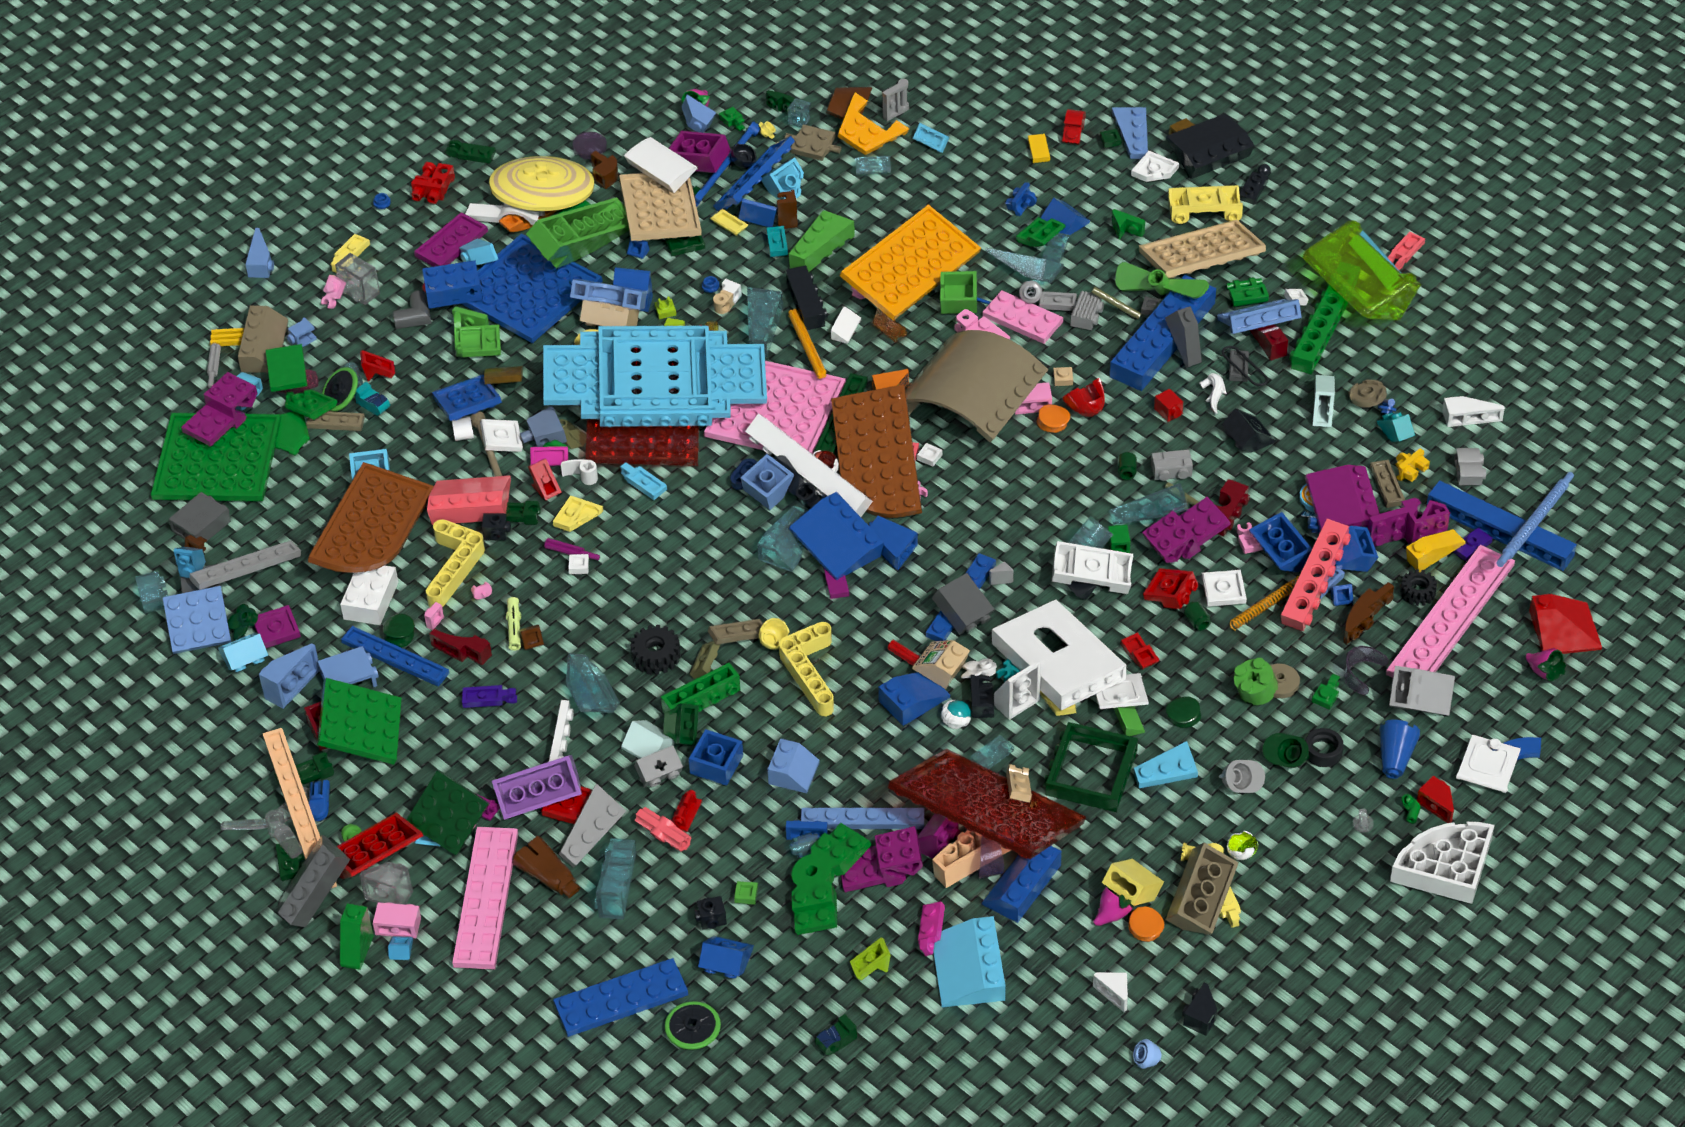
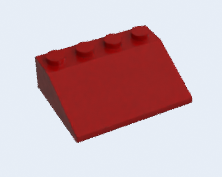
M397 812L337 846L350 859L339 877L346 879L355 876L423 837V833Z

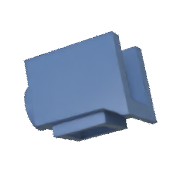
M303 317L302 321L288 328L287 340L291 345L302 344V347L317 340L316 336L311 332L315 328Z

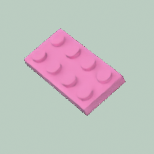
M1002 290L983 311V316L988 320L1043 344L1063 323L1062 316L1037 305L1025 303L1021 298Z

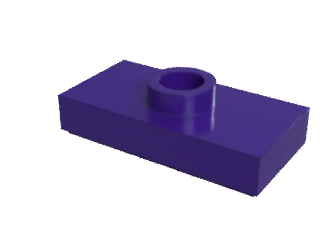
M1478 527L1463 538L1466 544L1453 551V553L1466 562L1480 545L1488 546L1492 543L1493 538Z

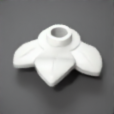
M982 659L979 662L969 661L962 666L967 671L961 678H971V675L974 674L975 676L980 674L981 676H991L996 673L997 665L991 659Z

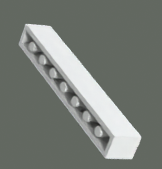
M759 413L745 432L750 435L749 439L756 445L761 443L763 445L762 449L769 455L773 453L776 456H786L798 474L804 477V482L817 487L816 492L821 496H829L837 491L860 517H862L873 502Z

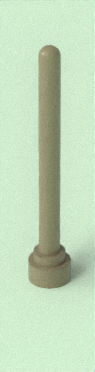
M478 412L472 414L470 419L472 425L478 429L484 445L480 423L481 419L486 418L484 413ZM485 450L494 476H502L494 451Z

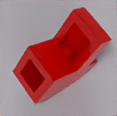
M1067 109L1064 121L1063 143L1080 145L1086 118L1085 111Z

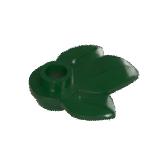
M247 604L239 605L236 609V614H233L228 619L229 629L234 630L233 640L243 637L248 627L254 626L258 620L256 611L249 608Z

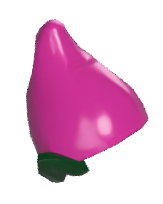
M1550 648L1535 654H1526L1527 662L1538 676L1552 682L1561 675H1565L1567 665L1560 650Z
M1106 887L1101 895L1100 908L1093 923L1101 926L1120 920L1133 909L1130 904L1132 901L1125 899L1124 895H1118L1109 887Z

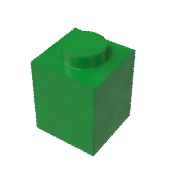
M1127 525L1108 526L1110 550L1130 553L1131 541Z

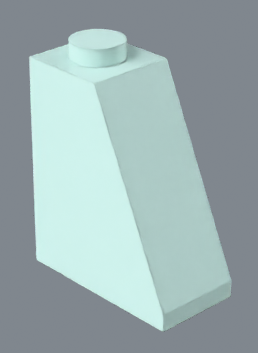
M1316 375L1313 426L1332 427L1335 395L1334 376Z

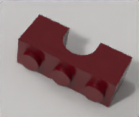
M1227 479L1220 490L1219 504L1224 506H1217V508L1227 517L1231 525L1219 532L1218 535L1224 537L1227 531H1231L1235 518L1240 517L1242 507L1247 505L1250 499L1248 494L1249 486L1231 479Z

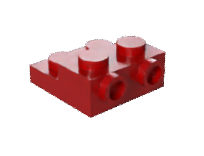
M1159 568L1143 596L1145 600L1162 602L1165 608L1181 609L1184 604L1189 603V595L1192 591L1197 590L1198 582L1193 571Z

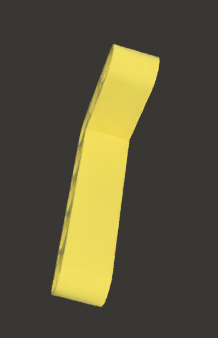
M444 519L434 523L435 541L440 545L454 549L455 552L426 589L430 608L435 602L444 607L484 554L485 548L481 533Z
M826 622L816 623L783 637L779 641L781 661L816 712L821 716H829L834 712V698L807 655L824 649L832 643L831 626Z

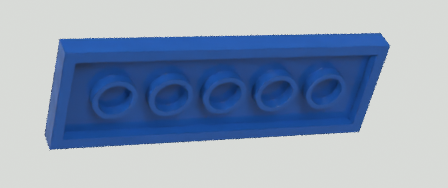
M790 136L771 145L713 205L717 211L723 208L726 210L733 204H739L743 200L742 196L751 192L752 186L763 179L761 176L772 170L771 166L782 159L781 155L791 150L790 146L795 142L794 139Z
M674 958L555 998L553 1001L565 1032L569 1037L688 995V990Z

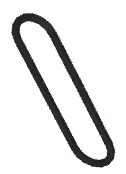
M1226 346L1222 349L1223 357L1253 385L1264 386L1267 384L1268 377L1238 348ZM1228 348L1236 350L1265 377V382L1261 384L1255 383L1224 354V351Z

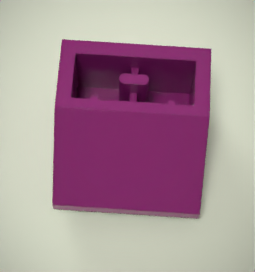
M953 806L936 811L918 835L922 854L933 859L949 843L957 839V836L960 834L958 807Z

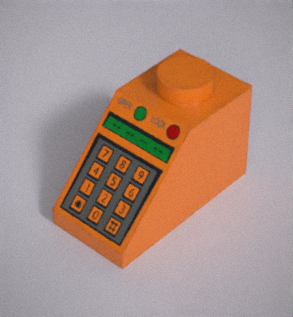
M908 369L872 375L873 390L903 384L906 388L909 385Z

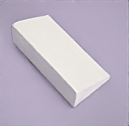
M843 307L831 329V339L848 344L861 321V317L848 308Z

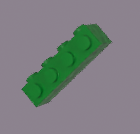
M727 663L661 696L662 712L670 711L680 703L699 705L698 712H700L704 708L716 704L720 700L740 691V676L732 665Z

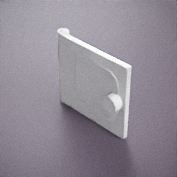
M1141 673L1126 674V680L1097 693L1096 698L1099 708L1148 705Z
M1472 735L1459 772L1456 774V779L1506 793L1521 749L1503 744L1498 739L1490 740Z

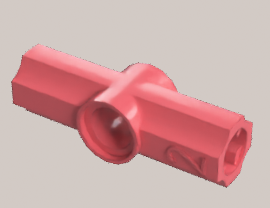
M646 807L639 809L636 813V823L650 831L659 841L667 842L680 852L687 850L690 846L692 838L677 828L666 817H660Z

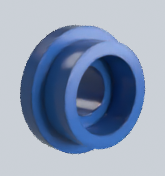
M379 193L374 197L373 204L378 209H385L391 204V200L387 194Z
M713 276L706 277L702 282V289L706 292H715L720 287L719 281Z

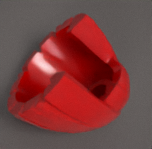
M1097 378L1087 385L1086 388H1076L1064 395L1062 399L1074 412L1085 417L1095 416L1101 412L1105 404L1102 382L1100 378Z

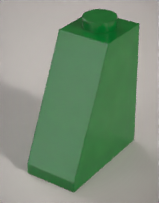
M347 903L341 917V967L357 970L362 968L374 937L368 908L365 906Z

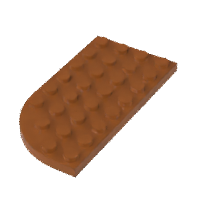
M904 384L831 398L840 474L842 478L873 501L865 512L886 518L921 514L922 506Z
M363 462L311 551L308 562L336 572L348 573L371 571L390 563L404 546L427 504L434 486Z

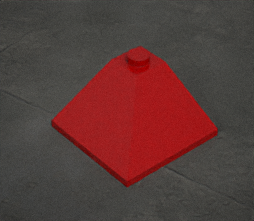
M1554 594L1532 596L1529 613L1542 651L1555 648L1560 650L1562 654L1602 650L1587 602Z

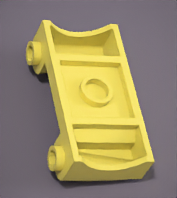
M1239 185L1168 188L1171 219L1176 224L1186 223L1189 220V212L1216 213L1223 211L1227 221H1239L1242 218L1243 203L1240 201Z

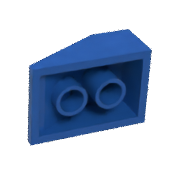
M919 672L894 677L878 687L879 702L902 726L950 698V694L943 687Z

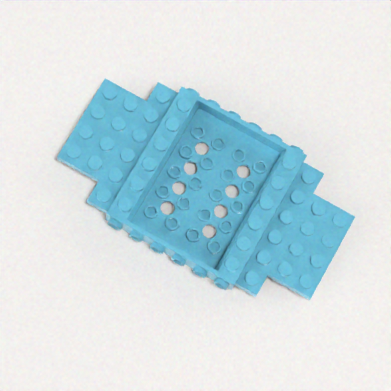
M598 326V331L580 332V345H543L544 405H581V419H600V427L712 426V418H731L730 404H767L764 344H727V331H709V326ZM637 347L641 351L639 353H633L631 352V349ZM675 347L678 351L670 353L668 348ZM634 361H639L641 365L632 366L631 363ZM670 361H676L678 365L670 366L668 365V363ZM633 375H640L642 378L636 381L631 377ZM670 375H677L679 378L677 380H670L668 377ZM672 388H676L679 390V392L677 394H671L669 390ZM640 389L642 392L640 394H633L632 390Z

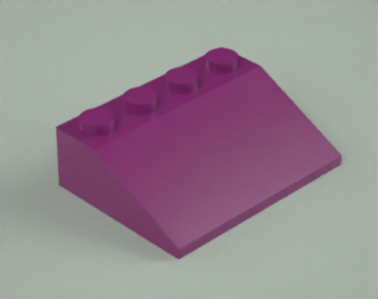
M1344 465L1305 475L1320 532L1327 519L1347 526L1368 527L1369 517L1379 514L1365 466Z

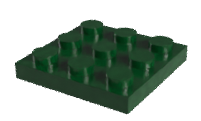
M437 770L408 816L407 821L425 836L454 855H458L490 803L442 771Z

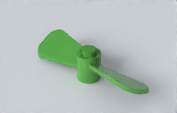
M1127 262L1120 263L1116 271L1115 283L1119 290L1123 292L1155 290L1158 294L1165 295L1172 291L1195 299L1203 296L1209 288V283L1206 280L1169 279L1160 269L1149 272Z

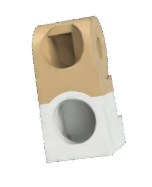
M728 279L722 282V290L713 297L716 313H727L742 296L740 284Z

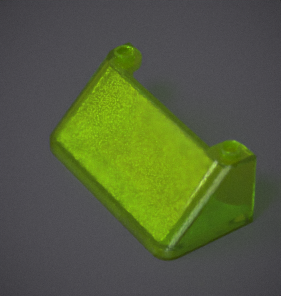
M1354 220L1345 222L1306 249L1302 256L1303 259L1366 318L1400 320L1421 286L1416 280L1415 275L1400 273L1360 235L1362 232L1361 224Z

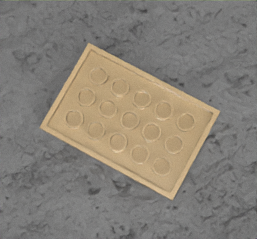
M644 173L619 175L631 241L701 235V226L690 177L673 193Z
M1238 220L1139 245V252L1156 269L1162 270L1168 278H1175L1177 275L1184 273L1190 274L1199 269H1208L1210 266L1217 264L1223 265L1232 260H1241L1247 256H1257L1266 251V245Z

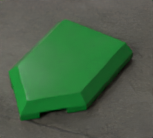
M312 389L304 390V393H286L285 408L313 420L333 409L337 404L336 399Z
M293 411L281 414V423L275 448L285 450L289 454L296 456L303 444L310 440L304 416Z

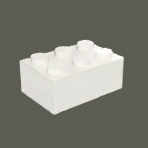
M384 565L375 570L354 573L340 604L343 619L381 625L398 585L396 567Z

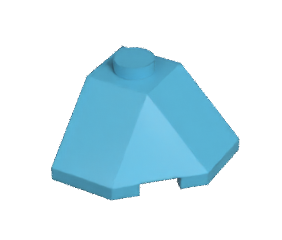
M794 157L762 177L761 181L769 194L778 200L786 199L785 197L778 198V193L791 190L795 191V196L798 198L801 196L800 185L804 172Z

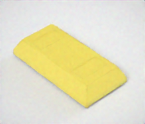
M723 209L710 218L714 223L735 236L748 226V224Z

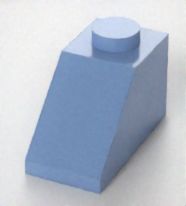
M689 95L685 97L682 110L688 127L695 132L705 133L711 125L716 112Z

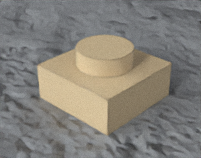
M1072 367L1054 368L1055 386L1073 385Z

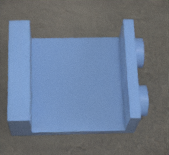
M363 646L318 661L323 681L325 678L354 684L370 678L373 687L377 686L376 678L379 677L375 666H371L373 664L369 652L365 653Z

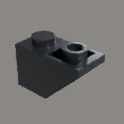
M1204 982L1200 989L1197 988L1194 991L1192 1002L1190 1005L1186 1004L1182 1016H1184L1183 1026L1207 1036L1216 1021L1217 1007L1208 984Z

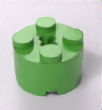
M1263 658L1247 660L1238 665L1234 670V683L1243 701L1253 705H1263L1273 699L1274 693L1278 690V682L1272 667Z

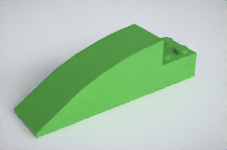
M616 197L539 219L526 235L530 238L531 243L539 249L542 256L557 269L607 245L629 231L625 207Z

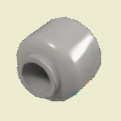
M1026 281L1020 286L1019 296L1025 303H1036L1042 296V288L1036 281Z

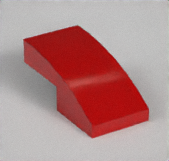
M1138 632L1121 640L1120 645L1142 670L1159 662V658L1150 644L1146 646Z

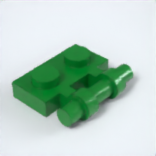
M1252 277L1244 281L1233 280L1231 283H1226V289L1229 290L1233 307L1269 301V295L1265 284L1262 282V278L1255 279Z

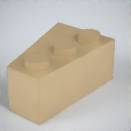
M583 300L580 321L586 322L585 325L596 327V325L637 326L639 310L606 302Z

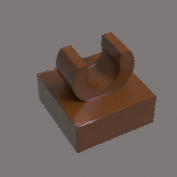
M192 535L185 537V547L203 549L204 553L206 550L204 543L207 542V539L202 536L195 538Z
M539 625L520 629L525 650L544 645Z

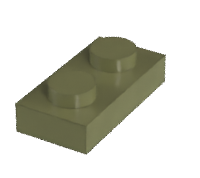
M714 640L702 645L690 672L694 679L711 671V665L717 657V651L720 647V644L716 645Z

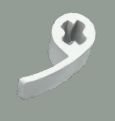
M470 415L463 416L459 420H452L455 441L474 438Z
M568 460L561 463L562 476L581 474V481L586 485L595 484L598 480L597 465L592 460Z

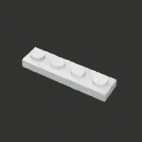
M561 700L549 762L564 757L563 752L567 751L566 736H570L569 721L573 720V709H570V703L567 700Z

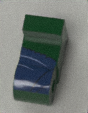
M844 1014L838 1018L836 1024L822 1031L816 1037L815 1044L825 1055H832L857 1039V1026Z

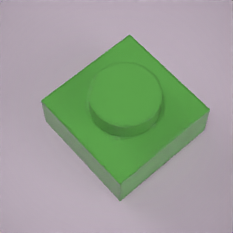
M737 881L734 897L735 903L756 904L758 883Z

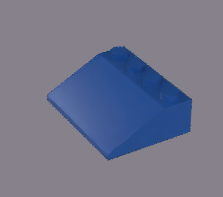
M837 491L821 499L789 527V530L835 580L881 557L884 546L882 539Z

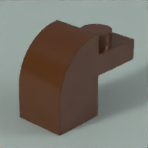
M596 150L591 153L594 182L607 189L618 179L617 159L613 155L607 158Z

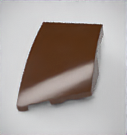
M872 87L835 88L826 113L844 120L854 93L856 92L868 101ZM865 107L859 112L861 115L863 114Z

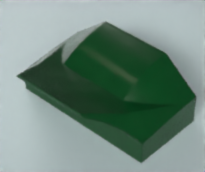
M680 703L674 709L665 712L663 734L672 738L676 744L695 746L697 742L699 705Z

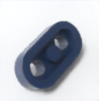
M744 459L730 477L731 486L734 489H743L741 477L757 463L756 460Z

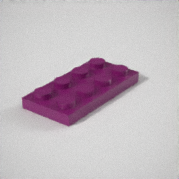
M461 212L414 251L415 257L433 267L448 265L460 256L461 250L459 247L477 238L480 239L488 232V227Z

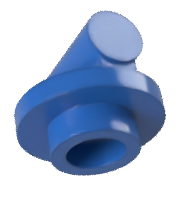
M1385 399L1382 405H1378V409H1381L1383 414L1396 412L1397 409L1393 408L1395 400Z
M1316 517L1308 518V528L1312 529L1311 533H1320Z

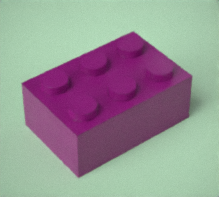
M681 131L669 147L670 150L697 167L696 171L710 173L717 172L731 151L725 134Z

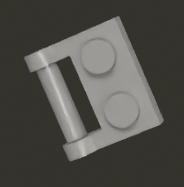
M900 79L898 84L882 92L883 119L886 121L895 118L909 109V103L907 102V88L909 85L907 79Z

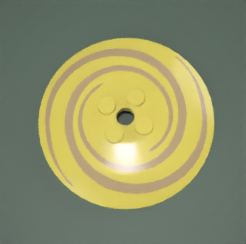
M532 156L515 159L499 166L491 174L489 186L492 194L507 205L524 210L553 211L569 208L586 200L593 192L594 178L584 166L571 160L550 156Z

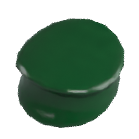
M395 614L387 619L383 625L385 641L401 648L410 644L414 637L415 625L413 619L406 614Z
M1180 697L1167 704L1166 713L1169 721L1177 727H1192L1201 720L1200 705L1195 698Z

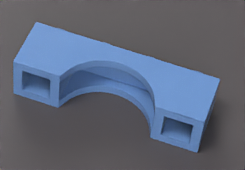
M573 279L570 297L606 302L641 310L645 309L647 291L583 279Z

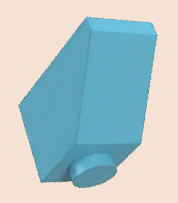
M477 238L459 247L463 262L476 260V265L498 260L494 246L490 242Z

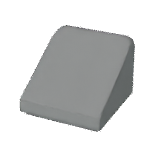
M1005 562L989 571V584L991 585L1013 582V569Z

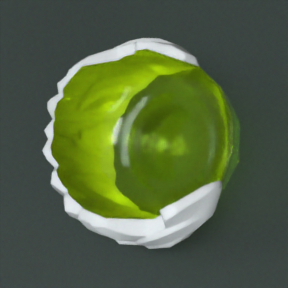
M1247 831L1235 833L1228 839V853L1236 860L1251 858L1257 852V839Z

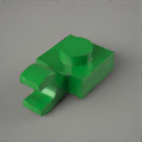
M734 107L719 113V119L728 127L733 125L738 131L745 129V126L742 124L745 122L742 114Z
M1332 674L1327 686L1320 684L1312 697V703L1330 710L1339 696V691L1336 689L1340 684L1338 682L1340 676Z

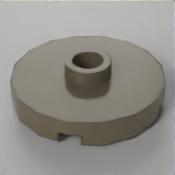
M1364 380L1359 385L1356 383L1349 392L1351 403L1359 407L1376 406L1382 403L1387 396L1386 387L1377 380Z
M1277 663L1270 665L1278 682V690L1274 693V698L1283 699L1294 695V692L1299 689L1300 685L1298 672L1286 664Z

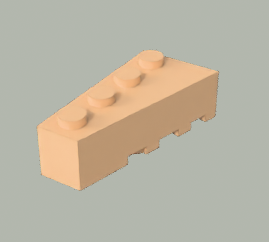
M988 809L982 813L983 816L979 820L975 819L970 824L971 827L965 833L961 832L953 844L949 843L932 859L934 876L946 888L1013 849L1012 832Z

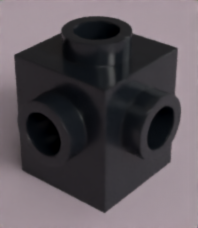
M483 513L482 532L484 540H507V532H511V522L507 521L506 513Z
M721 896L704 898L697 901V910H694L696 922L701 923L702 930L713 929L727 924L726 911Z

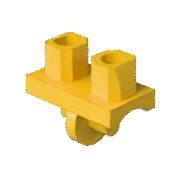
M1420 448L1412 455L1410 453H1399L1396 457V466L1399 470V475L1396 479L1402 481L1406 478L1413 482L1418 476L1419 471L1416 470L1417 468L1422 472L1428 470L1430 461L1424 457L1425 451Z

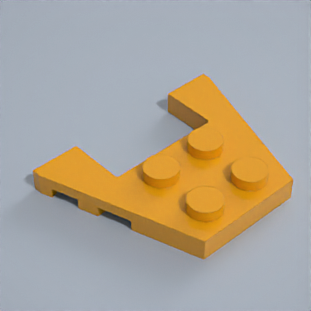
M855 92L838 133L840 139L862 154L867 155L882 147L883 144L889 141L892 142L898 136H904L908 133L909 128L897 120L885 131L861 115L859 112L867 105L868 101Z

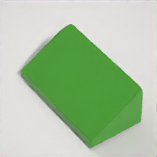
M1134 706L1113 708L1125 735L1133 736L1145 733Z

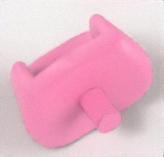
M484 582L483 585L478 587L473 585L471 592L475 599H483L492 594V587L489 583Z

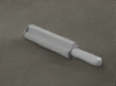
M217 343L210 345L207 367L209 376L208 388L212 387L214 377L218 374L221 346Z

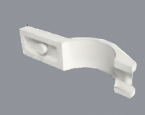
M470 203L466 211V215L477 221L498 223L504 215L516 214L524 217L531 225H534L539 220V216L545 215V211L524 210L505 203L503 206Z

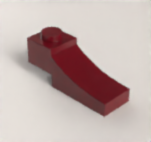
M436 629L429 633L431 646L460 662L469 658L483 665L492 656L490 643L485 638H480L476 635L473 637H459Z

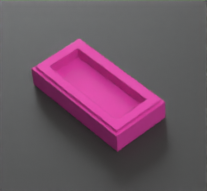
M530 447L531 465L545 458L549 466H561L563 461H568V447Z

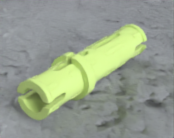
M511 597L507 599L506 620L508 621V646L510 650L516 651L521 648V612H519V599Z

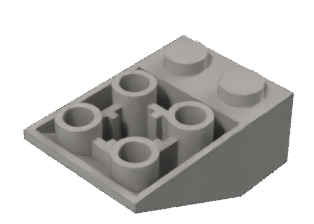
M1395 666L1389 707L1449 716L1455 676Z

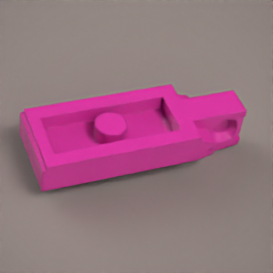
M941 901L923 905L918 944H920V950H922L925 956L933 955L934 944L941 939L945 905Z

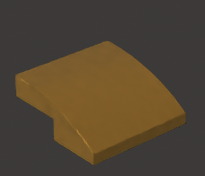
M522 366L485 369V384L521 382L523 368Z

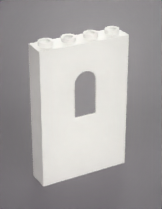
M1057 600L1051 601L992 629V644L1020 671L1038 660L1041 662L1040 691L1060 710L1066 709L1126 680V664ZM1042 627L1049 628L1068 646L1053 653L1034 635V631Z

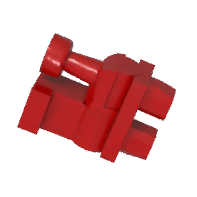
M425 162L422 167L423 174L416 175L415 179L411 182L412 199L420 201L424 197L427 198L429 203L436 204L438 200L443 201L450 182H453L455 179L453 165L438 163L436 167L432 162ZM442 169L448 170L446 173H442Z

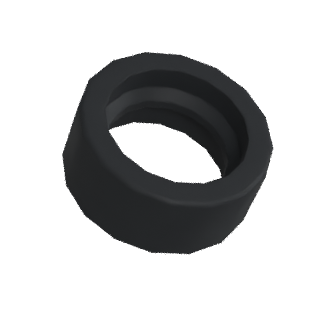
M1319 728L1307 735L1305 741L1309 748V758L1307 759L1309 762L1319 767H1329L1340 761L1343 754V739L1336 731L1329 728ZM1320 741L1328 742L1336 750L1328 754L1319 753L1312 748V745Z

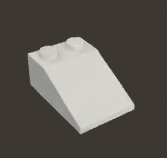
M1038 660L1012 676L994 693V706L1009 720L1040 701L1041 662Z

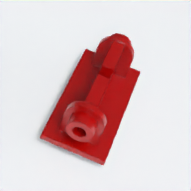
M694 790L685 792L671 819L677 828L688 832L702 803L701 799L696 798Z

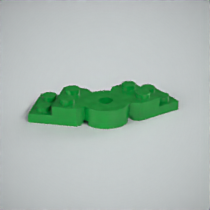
M842 823L829 835L824 833L811 846V854L799 859L792 869V880L796 885V888L792 891V910L795 913V932L797 935L837 928V893L832 886L835 875H844L871 846L868 839Z

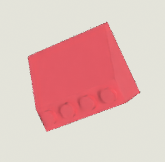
M511 476L436 481L429 495L427 506L431 524L434 525L436 521L442 519L455 524L483 522V513H506Z

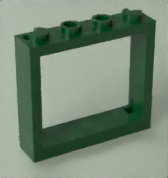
M1068 722L1066 729L1061 731V743L1055 747L1054 756L1056 757L1050 761V773L1045 775L1043 786L1046 787V796L1117 813L1138 751V738ZM1072 740L1125 753L1111 795L1057 782Z

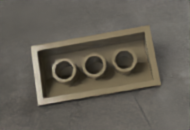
M269 306L249 307L238 354L241 372L268 373L266 350L283 347L289 321Z
M1206 843L1193 848L1166 920L1182 930L1211 935L1239 862Z

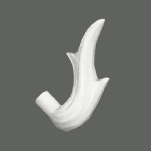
M1211 373L1199 384L1202 389L1210 384L1213 385L1212 393L1206 399V402H1210L1212 411L1218 414L1217 404L1222 394L1227 393L1222 377L1219 374Z

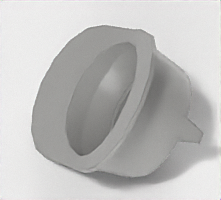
M1235 760L1223 769L1219 778L1233 792L1253 793L1262 788L1265 781V772L1256 761Z

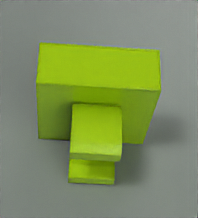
M669 296L666 300L661 301L659 298L657 302H654L659 319L676 316L675 306Z

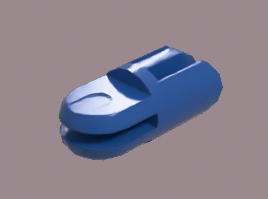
M323 780V784L321 781H317L315 784L310 782L308 803L313 818L317 822L323 821L329 812L330 781Z

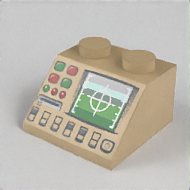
M954 640L934 641L930 643L912 669L946 689L963 664H965L970 650Z

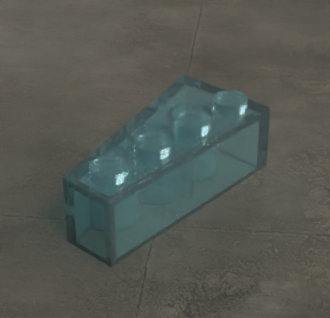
M747 287L749 344H764L765 357H768L783 309L782 291Z
M611 838L609 846L605 848V861L602 864L595 898V909H598L599 918L624 920L637 853L635 840Z

